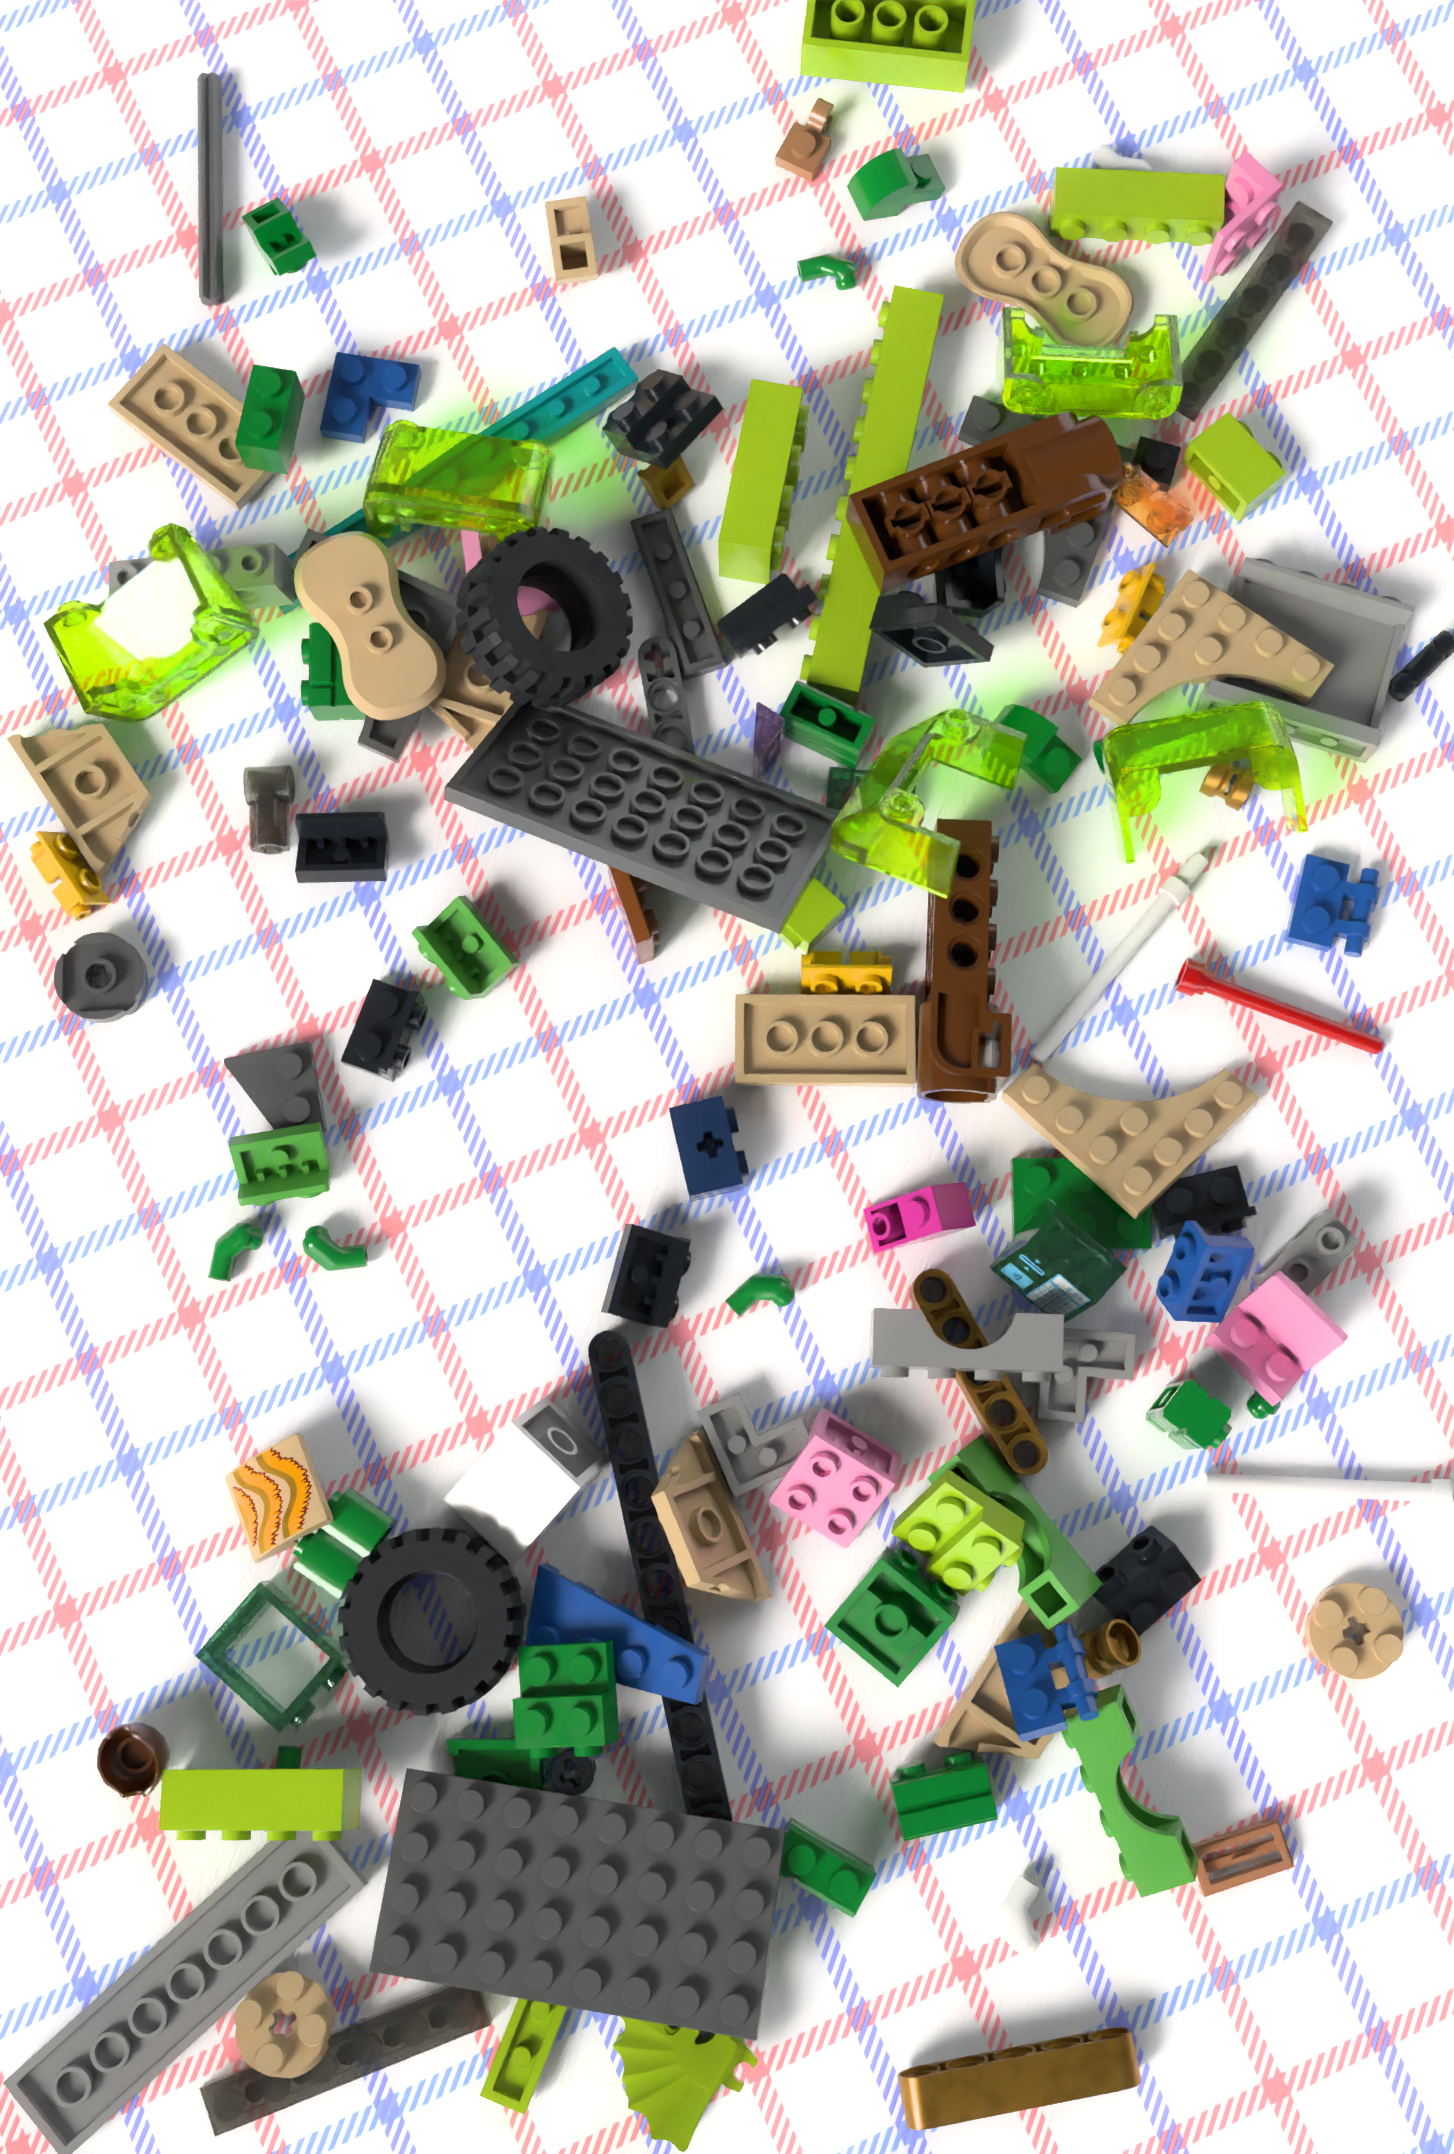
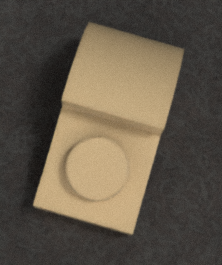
M586 196L544 202L556 284L597 280L598 271Z

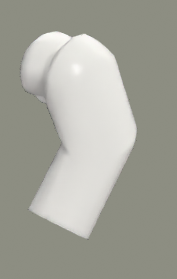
M1108 144L1101 145L1093 155V161L1101 169L1152 171L1151 166L1143 159L1121 157Z
M1022 1875L1018 1876L1000 1908L999 1918L1006 1941L1014 1951L1031 1954L1038 1949L1041 1943V1936L1033 1928L1028 1909L1040 1887Z

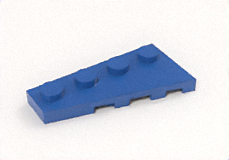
M543 1563L538 1565L525 1645L613 1641L616 1684L694 1705L702 1702L710 1653L660 1625L654 1626L637 1617L633 1610L620 1603L614 1604L595 1593V1589L580 1581L574 1582L559 1573V1569L550 1564Z

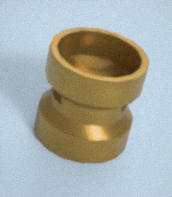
M1219 752L1198 792L1208 797L1218 796L1224 799L1226 806L1239 811L1253 788L1259 772L1248 766L1240 768L1233 764L1232 758ZM1234 773L1237 774L1228 792H1226L1225 790L1228 784L1230 783Z
M1116 1619L1109 1621L1099 1629L1086 1631L1077 1637L1083 1641L1086 1651V1657L1083 1659L1089 1678L1095 1680L1111 1675L1116 1669H1126L1135 1665L1140 1660V1640L1133 1627L1124 1620Z

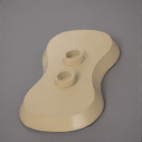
M1000 211L986 215L969 229L957 249L954 262L956 273L970 291L983 298L1007 303L1022 309L1037 321L1054 343L1065 350L1078 354L1100 352L1120 336L1132 315L1134 306L1133 294L1121 276L1106 267L1078 261L1060 252L1035 223L1020 214Z
M350 531L326 538L307 550L298 560L294 571L295 591L305 610L333 638L341 658L344 687L352 703L362 713L371 718L395 720L409 716L434 701L442 692L446 682L447 669L445 659L436 642L408 614L400 595L397 566L389 549L371 534L361 531Z

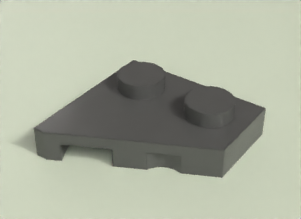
M309 1041L224 1059L226 1068L274 1130L321 1122L323 1132L328 1131L313 1047Z

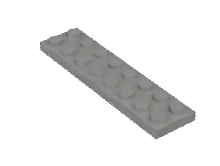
M297 1831L296 1840L270 1841L3 2082L4 2086L57 2154H72L368 1884L366 1879L334 1841H312L313 1831Z

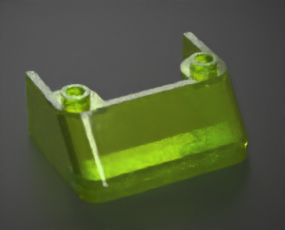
M1258 700L1118 726L1111 729L1102 741L1101 752L1118 857L1122 863H1136L1129 818L1148 814L1156 808L1161 799L1159 775L1249 759L1252 777L1260 787L1271 791H1281L1286 831L1296 833L1309 831L1298 760L1281 714L1270 702Z
M954 708L944 710L894 735L889 739L833 822L830 836L831 848L835 853L846 859L947 899L951 893L961 842L922 827L921 824L924 821L926 810L925 805L918 796L911 792L931 761L1013 791L1017 783L1027 734L963 709Z

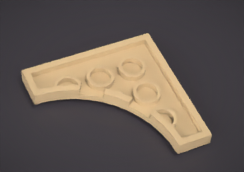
M1188 569L1090 698L1088 705L1122 729H1125L1134 717L1147 706L1163 697L1166 692L1190 682L1191 685L1209 682L1210 679L1224 681L1226 677L1255 680V684L1280 691L1307 705L1335 665Z
M1034 1063L1003 1091L1001 1099L1136 1220L1255 1107L1260 1097L1225 1068L1211 1080L1183 1094L1151 1101L1113 1100L1094 1096L1070 1087L1047 1074Z

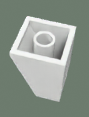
M545 1396L508 1424L444 1500L453 1507L454 1513L462 1522L471 1525L487 1540L489 1547L513 1565L539 1540L611 1460L600 1447Z

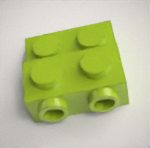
M948 1469L894 1520L891 1534L927 1557L926 1572L964 1597L973 1588L983 1592L992 1582L996 1568L1000 1564L1011 1567L1017 1562L1024 1549V1543L1021 1540L1025 1521Z

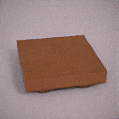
M607 865L610 886L638 965L652 961L654 946L660 944L658 936L660 930L652 907L645 909L642 907V904L646 903L643 893L645 891L641 878Z

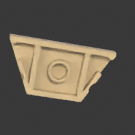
M539 609L535 610L534 615L521 616L532 635L542 642L550 620L549 611ZM459 632L445 662L447 672L443 690L427 707L474 751L513 704V701L509 699L511 694L507 691L499 694L489 687L492 681L485 674L479 676L472 667L476 662L471 654H464L460 641L465 638L464 632Z
M103 723L84 725L76 730L65 728L47 730V735L23 737L21 734H16L8 737V742L94 873L99 878L104 876L153 799L109 730Z
M704 1428L686 1435L651 1495V1499L687 1587L751 1603H758L772 1597L771 1590Z
M1021 1598L932 1741L940 1747H955L977 1750L978 1752L1001 1753L1016 1757L1039 1759L1054 1733L1021 1742L994 1646L1040 1632L1045 1649L1053 1648L1058 1643L1054 1628L1058 1624L1047 1630L1024 1599ZM1065 1667L1052 1670L1057 1689L1066 1687L1069 1684V1679Z

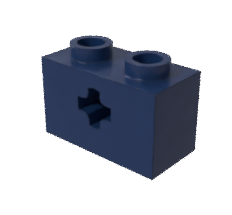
M722 1096L670 1107V1118L690 1202L743 1190L742 1178L748 1177L750 1174L744 1149L735 1151L731 1134L739 1132L734 1107L725 1108ZM712 1138L715 1145L722 1144V1147L717 1149V1157L709 1159L706 1151H698L704 1148V1139Z

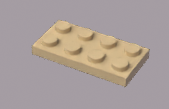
M165 343L152 354L107 404L113 414L239 511L274 473L246 468L235 446L244 404Z
M735 994V1086L915 1087V995Z

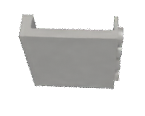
M1245 557L1235 577L1230 596L1335 666L1307 705L1280 691L1255 684V680L1226 677L1224 681L1210 679L1209 682H1205L1196 713L1218 716L1232 724L1366 763L1379 746L1382 730H1379L1378 726L1405 624L1414 613L1415 607L1404 604L1395 597H1380L1360 591L1359 588L1351 584H1337L1320 579L1311 572H1296L1279 567L1267 559Z

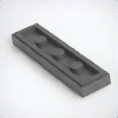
M671 508L631 520V529L670 640L676 649L684 679L688 680L725 668L726 661Z

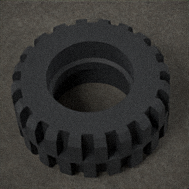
M543 526L530 527L526 532L519 530L507 536L482 557L467 573L463 580L464 587L458 592L456 601L457 608L462 609L455 616L456 629L458 632H464L465 638L460 641L464 654H471L476 662L472 665L473 669L479 676L485 674L492 681L489 687L497 693L501 694L507 691L511 694L509 699L521 705H525L532 700V706L535 708H549L553 704L558 707L570 704L604 682L621 666L620 660L627 655L631 645L630 639L626 637L633 633V617L627 616V611L632 606L629 594H623L620 585L624 582L618 571L612 572L606 564L609 559L601 551L595 553L589 548L590 542L580 536L571 539L569 538L570 532L558 528H553L548 533L547 528ZM519 586L532 587L543 591L562 608L571 630L569 651H560L546 646L528 630L518 608L517 594Z
M439 1527L415 1529L403 1532L399 1536L382 1542L377 1546L378 1549L371 1555L365 1556L356 1566L358 1569L353 1579H348L343 1591L346 1599L344 1606L339 1607L337 1622L343 1623V1635L338 1638L341 1651L347 1650L351 1663L347 1664V1667L353 1677L359 1675L366 1685L363 1689L373 1698L381 1697L387 1701V1707L396 1711L406 1709L413 1711V1715L428 1716L431 1713L440 1712L443 1715L455 1712L466 1705H471L499 1683L515 1662V1656L518 1651L517 1647L522 1646L525 1633L523 1631V1619L526 1618L525 1603H522L519 1590L522 1588L517 1576L514 1577L508 1567L509 1562L489 1547L485 1540L480 1537L471 1536L466 1531ZM425 1574H441L457 1580L468 1590L477 1610V1628L471 1644L461 1656L443 1665H423L409 1659L397 1647L390 1630L389 1614L395 1596L409 1581Z

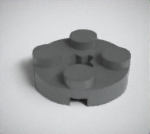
M95 932L81 936L74 941L75 945L66 954H61L54 970V986L58 997L71 1012L89 1022L109 1023L119 1020L125 1015H131L139 1009L141 999L147 988L148 972L145 961L134 946L115 934ZM100 967H105L106 972L111 974L112 978L110 982L106 983L105 987L99 989L96 983L90 982L91 976L98 975Z

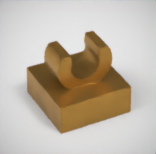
M681 455L667 470L649 465L645 470L640 469L637 472L654 506L661 511L669 509L695 486Z

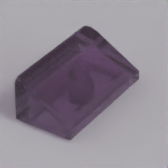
M760 702L756 703L752 778L761 781L783 751L785 722L782 716Z

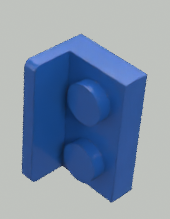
M1187 1220L1174 1243L1173 1252L1164 1273L1158 1280L1156 1295L1174 1321L1220 1323L1224 1319L1255 1248L1245 1237L1207 1235L1197 1221Z

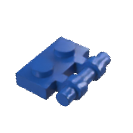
M1306 854L1302 859L1284 941L1328 952L1332 948L1334 937L1346 939L1345 955L1355 958L1361 957L1364 942H1368L1371 936L1372 926L1368 923L1372 905L1378 903L1380 888L1377 887L1380 872L1375 869L1364 868L1362 869L1359 883L1355 884L1347 881L1350 864ZM1343 899L1355 902L1351 921L1338 919Z
M1063 1623L1054 1628L1058 1643L1053 1648L1045 1649L1040 1632L994 1646L1021 1742L1068 1729L1064 1710L1077 1707L1080 1720L1082 1721L1093 1720L1099 1716L1095 1702L1098 1697V1691L1095 1681L1088 1678L1083 1659L1086 1657L1083 1641L1076 1638L1071 1623ZM1065 1667L1069 1684L1064 1688L1057 1689L1052 1670Z

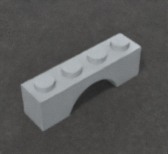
M873 1308L871 1311L870 1368H880V1377L908 1378L909 1369L928 1370L927 1378L956 1379V1371L975 1372V1380L1003 1381V1373H1022V1382L1049 1383L1051 1382V1374L1063 1372L1064 1314L1015 1313L1010 1317L1003 1333L992 1344L978 1349H961L951 1346L938 1338L928 1326L921 1309Z

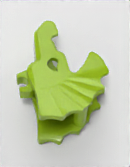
M621 2017L625 2023V2030L617 2036V2041L614 2042L613 2048L623 2059L624 2071L622 2082L625 2085L626 2096L629 2099L628 2108L638 2111L648 2120L651 2139L669 2141L679 2151L685 2152L689 2147L707 2104L721 2084L728 2089L740 2093L745 2082L736 2077L735 2067L739 2063L745 2062L754 2069L758 2063V2058L745 2043L744 2038L716 2033L698 2038L699 2030L683 2027L672 2028L666 2024Z

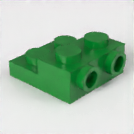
M886 1546L858 1580L853 1590L829 1617L824 1627L898 1688L956 1620L961 1606L955 1602L957 1594L954 1590L937 1579L932 1583L918 1572L920 1564L913 1555L900 1548L894 1552Z
M613 1641L532 1644L517 1647L520 1697L512 1699L515 1749L529 1748L530 1758H546L559 1755L558 1747H574V1756L587 1757L603 1754V1746L620 1740Z

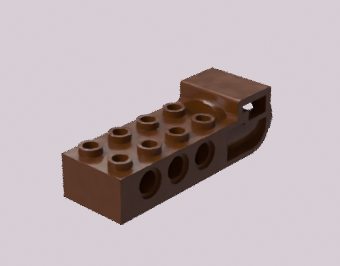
M1063 412L850 494L846 519L878 590L882 594L1044 529H1047L1049 535H1053L1102 516L1109 504L1112 491L1122 486V461L1114 436L1100 416L1092 415L1078 420L1076 414Z
M937 818L929 844L924 1003L919 1008L917 1096L928 1101L953 1104L990 1103L997 1099V1093H999L1011 1074L1012 1015L1010 1013H999L998 1006L990 1003V995L995 993L996 969L988 968V962L991 959V951L996 949L997 924L989 923V918L992 917L993 907L997 906L998 880L990 879V875L993 874L994 863H998L999 836H992V821ZM958 874L965 875L968 878L961 877ZM956 917L964 918L968 922L959 921ZM953 960L963 961L968 967L959 966ZM985 1040H992L991 1067L978 1066V1053L984 1050Z

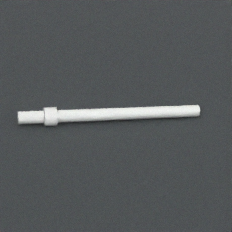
M1194 852L1176 876H1169L1158 889L1160 895L1030 1051L1029 1054L1035 1061L1042 1065L1046 1062L1173 906H1180L1191 892L1189 886L1209 863L1202 854Z
M1205 1473L1204 1475L1205 1492L1427 1502L1429 1507L1449 1508L1454 1503V1484H1451L1449 1479L1429 1478L1427 1483L1218 1473Z

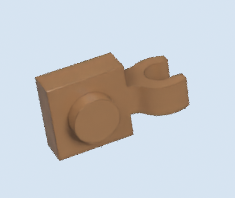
M818 98L811 110L806 127L797 122L793 123L775 156L776 166L813 182L831 149V138L825 136V133L833 120V116L829 114L834 104Z

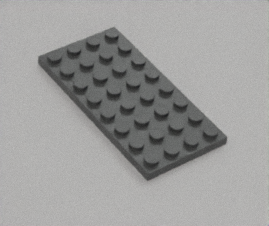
M532 700L525 705L513 702L446 784L444 800L778 934L782 932L837 839L846 818L844 813L570 706L558 707L553 704L549 708H535L532 706Z
M406 1768L369 1971L756 2041L758 2039L786 1830Z

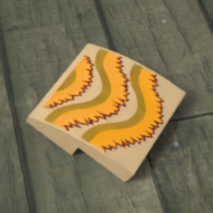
M295 1433L251 1457L225 1476L254 1563H260L297 1545L299 1538L334 1522L303 1435Z

